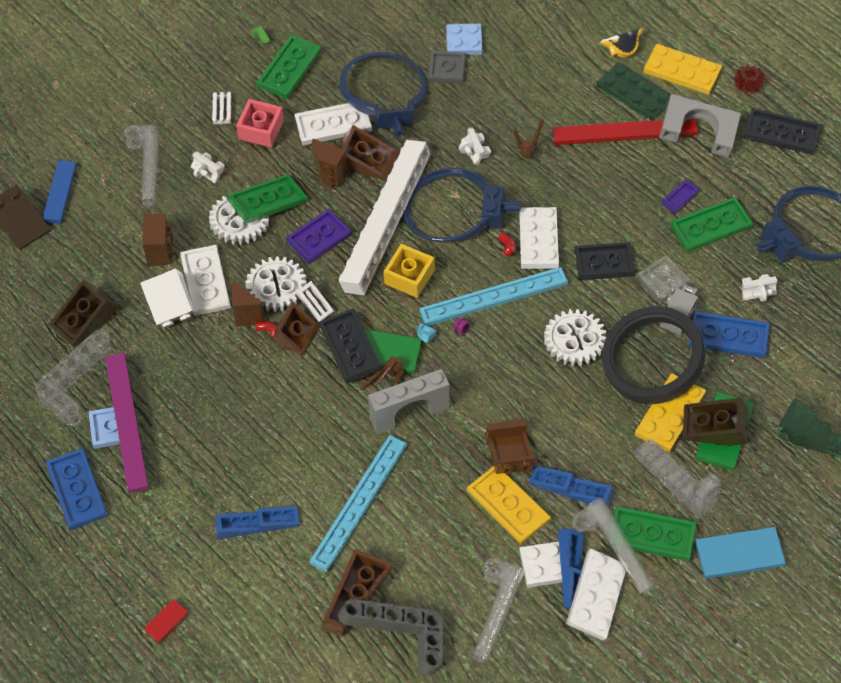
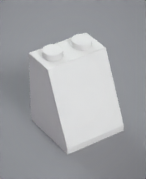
M177 269L141 282L157 326H163V328L170 327L174 324V321L178 319L181 321L191 318V314L195 313L183 273Z

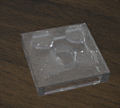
M666 255L637 274V279L660 303L667 300L670 294H674L677 288L682 290L684 285H689L691 281Z

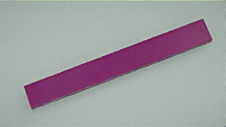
M119 353L105 356L128 493L148 490L125 354Z

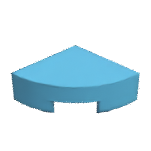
M420 323L417 335L422 341L428 343L436 336L437 331Z

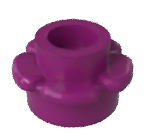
M466 317L458 318L453 325L454 332L465 335L469 331L471 323L467 321Z

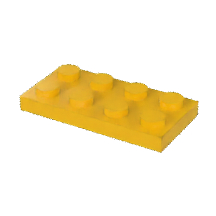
M656 44L644 67L643 73L709 95L721 72L722 65Z
M671 373L664 385L674 381L678 376ZM694 384L687 392L671 401L652 404L636 429L635 436L670 453L683 432L684 405L700 403L706 394V390Z

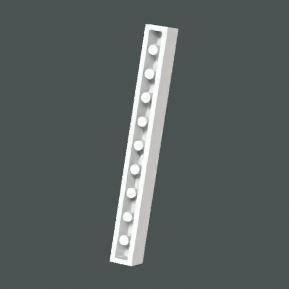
M406 140L401 148L400 155L387 177V182L384 188H382L377 202L374 204V209L367 219L364 230L361 231L360 238L353 248L352 255L347 260L346 267L339 277V283L345 293L365 295L431 155L426 142Z

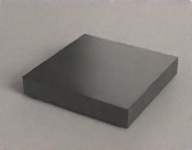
M431 51L428 82L463 84L466 53Z

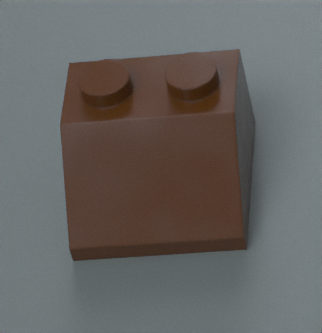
M313 138V160L320 179L326 185L338 188L348 172L346 150Z

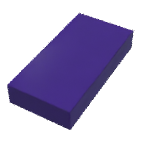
M685 179L662 200V205L674 214H677L699 193L700 189Z

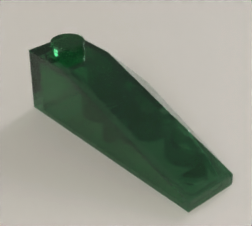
M794 398L779 423L776 434L794 445L841 458V434L834 433L830 428L831 424L827 421L823 423L815 416L817 414L815 410Z

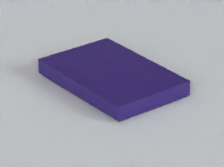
M327 209L287 236L286 242L308 264H311L350 237L352 231L330 209Z

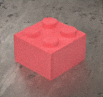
M249 99L236 125L238 139L272 147L284 122L282 107Z

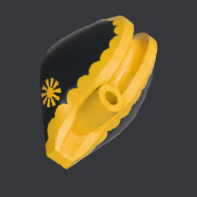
M643 28L602 40L599 43L609 48L611 56L616 55L620 58H627L638 48V38Z

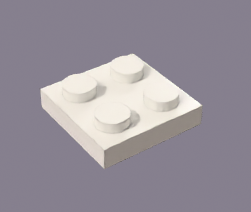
M559 542L520 547L519 552L527 588L562 583Z

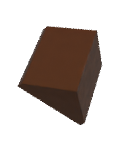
M234 281L232 283V308L236 327L255 325V322H265L262 301Z
M291 302L274 331L276 346L303 355L319 324L294 302Z

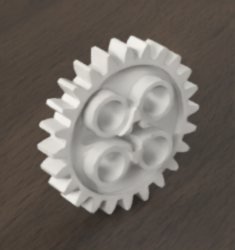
M224 196L222 197L223 201L217 200V205H212L209 217L210 227L213 229L214 235L218 234L219 239L225 237V242L232 240V244H234L236 241H239V244L242 245L243 240L249 243L250 238L256 241V235L262 237V232H266V226L269 225V216L246 224Z
M277 256L275 261L269 257V262L262 260V265L256 263V269H250L251 274H247V281H245L246 290L262 301L263 307L266 306V311L273 308L274 312H276L279 307L281 311H284V306L288 307L291 302L297 305V299L300 300L296 292L307 284L306 275L303 268L299 269L298 263L294 265L293 260L287 262L286 257L279 261ZM273 271L276 274L277 283L281 295L280 297L277 296L276 287L272 275Z
M569 309L567 315L561 311V317L555 315L554 320L550 319L549 325H546V331L544 332V344L547 345V351H551V357L557 355V362L563 359L564 365L570 361L572 366H574L575 362L582 366V361H585L587 364H589L590 359L596 361V355L601 356L606 339V330H603L604 324H599V318L593 320L594 314L586 316L587 311L580 314L579 309L576 310V313Z

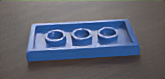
M693 312L692 321L702 335L705 349L759 358L766 357L770 323ZM689 338V345H688V346H689V347H692L691 340H690V338Z
M83 448L46 461L69 530L108 517Z

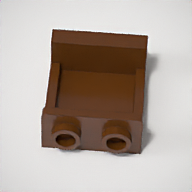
M526 419L487 424L485 438L496 474H509L535 469L537 456L532 454L526 435Z

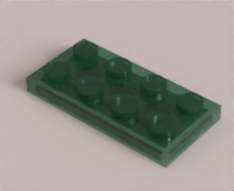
M619 61L597 81L596 86L650 121L655 120L667 108L671 96L670 93Z

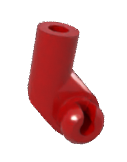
M504 232L500 233L498 240L505 244L503 253L511 257L513 252H516V242Z
M270 321L255 322L256 331H270V337L275 338L274 331L278 325Z

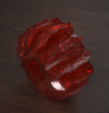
M748 64L745 67L741 66L735 72L734 85L737 86L738 90H743V93L746 91L750 94L753 91L758 92L764 84V73H762L761 68L756 69L755 65L753 67H750Z

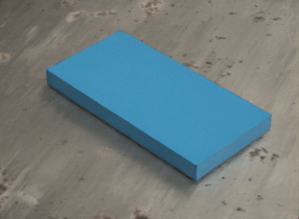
M775 527L695 540L704 579L785 567L786 564Z

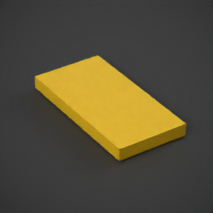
M494 466L467 487V492L520 544H523L551 521V517L507 474H496Z

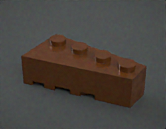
M354 549L324 617L322 630L341 637L350 625L340 622L338 619L339 610L350 599L370 601L391 574L393 564ZM347 610L349 614L353 615L350 610Z

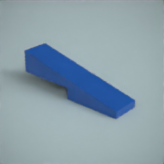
M540 466L535 467L529 481L532 486L607 511L614 497L611 485L574 478L573 473Z
M297 506L257 508L256 512L216 514L214 521L217 540L298 527L300 525Z
M567 528L558 530L564 608L570 610L582 572L580 569L584 534Z

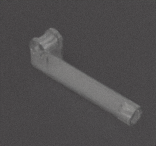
M132 125L125 129L126 145L130 149H143L141 204L145 207H153L156 204L160 130L153 125Z
M603 498L593 501L573 517L572 525L578 532L593 531L597 527L600 528L640 594H644L654 588L652 580Z
M498 558L487 560L483 573L486 581L499 585L472 654V658L475 661L486 664L489 660L525 573L521 567L509 564Z

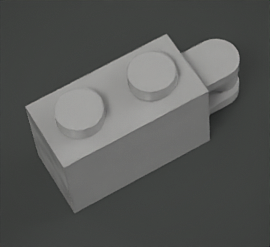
M687 284L684 285L682 290L677 288L674 294L669 295L666 302L668 304L667 307L678 310L690 318L696 308L698 289ZM660 322V327L678 335H681L683 330L672 324Z

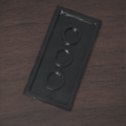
M752 108L743 139L814 155L822 124Z
M354 308L319 321V326L345 384L382 370Z

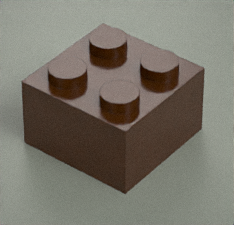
M166 213L143 214V248L148 266L170 265V257H173L171 242L174 241L171 221L167 220Z

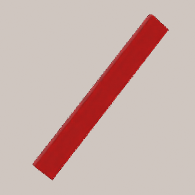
M695 118L688 119L682 123L679 137L697 136L698 131ZM663 120L553 127L554 144L566 145L659 138Z

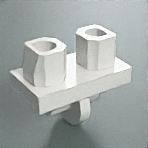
M468 128V135L461 140L462 143L459 145V150L461 153L470 155L474 165L480 163L481 159L488 158L491 150L489 146H482L484 143L482 133H475L473 128Z
M197 151L194 152V160L191 168L194 169V176L197 178L204 176L217 183L220 174L224 171V164L220 161L212 162L211 155L206 152L204 154H200Z
M768 274L761 275L757 280H752L750 277L743 278V300L759 298L761 302H764L767 296L777 295V278L775 276L770 277Z

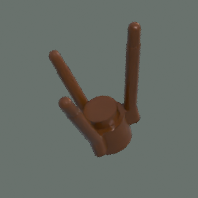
M543 119L539 122L533 141L525 140L521 143L517 129H513L517 148L521 150L522 157L531 159L535 155V147H537V141L544 122Z
M391 356L381 367L382 370L373 374L360 387V390H364L379 375L380 377L374 383L375 387L387 374L392 377L396 375L392 386L398 385L399 379L404 373L401 370L404 364L396 357Z

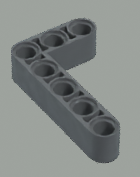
M355 599L346 601L339 610L338 619L345 625L418 635V669L422 674L431 675L442 664L443 620L438 612ZM347 610H350L353 615L349 614ZM367 612H368V613H371V614L373 615V618L370 617V616L367 614ZM427 660H430L433 665H430Z

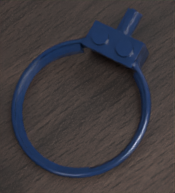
M374 52L358 56L344 67L340 75V89L346 101L356 110L374 117L377 129L392 127L394 135H397V137L405 134L403 126L412 125L414 110L421 105L427 93V82L422 71L410 60L392 53ZM373 57L401 60L416 70L421 80V89L414 98L408 100L407 109L381 112L379 104L373 107L374 104L356 98L348 90L346 76L351 66Z
M445 168L431 172L418 180L403 212V216L411 231L421 238L435 242H453L472 238L486 227L488 229H503L505 211H521L522 207L521 201H506L503 186H489L483 177L467 169ZM445 176H460L475 183L483 191L484 197L481 213L483 219L474 228L458 236L437 238L428 236L415 227L410 217V205L415 194L425 184Z
M802 186L786 192L775 206L772 221L767 222L761 234L763 241L756 244L759 253L771 250L781 263L790 261L795 256L811 261H827L841 258V253L820 254L801 247L803 243L780 217L783 206L795 196L818 194L834 199L841 204V194L818 186Z

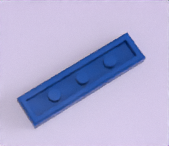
M58 160L43 215L45 223L62 224L77 167L76 162Z

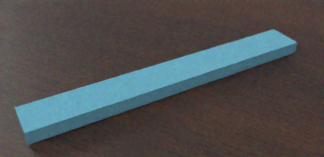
M559 267V269L548 270L419 308V312L424 324L430 326L568 285V281L562 268Z
M391 435L388 436L310 559V565L328 573L407 447L406 442Z

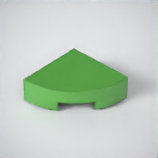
M262 26L251 30L254 37L261 39V43L265 44L270 41Z

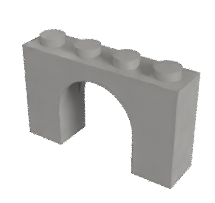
M671 94L659 138L676 143L683 122L693 118L702 119L712 126L715 133L711 153L729 157L741 113Z
M442 369L368 395L370 420L376 433L380 434L394 429L396 413L403 406L413 401L425 400L431 415L449 409V383Z

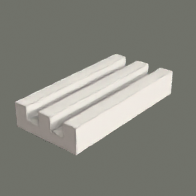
M220 92V95L213 93V124H231V92H227L225 95L224 92ZM225 99H227V119H224ZM217 100H220V120H217Z
M312 281L296 292L318 323L334 312ZM308 288H310V289L312 290V292L315 294V296L318 298V300H319V301L322 303V305L325 307V309L327 310L326 313H325V311L322 309V307L318 304L317 300H316V299L312 296V294L309 292ZM312 304L316 307V309L319 311V313H320L322 316H320V315L318 314V312L315 310V308L312 306Z

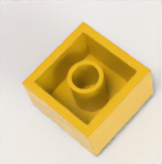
M400 244L384 270V284L418 298L435 271L434 257Z

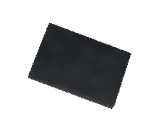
M630 242L574 246L578 280L635 276Z

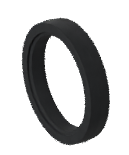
M645 307L627 314L612 327L603 345L602 362L609 382L622 396L637 403L660 404L681 396L695 384L704 367L705 346L699 329L684 313L669 307ZM662 322L672 324L683 330L691 340L692 355L687 368L674 381L656 388H641L628 383L619 375L616 369L617 350L623 339L634 329L645 324Z

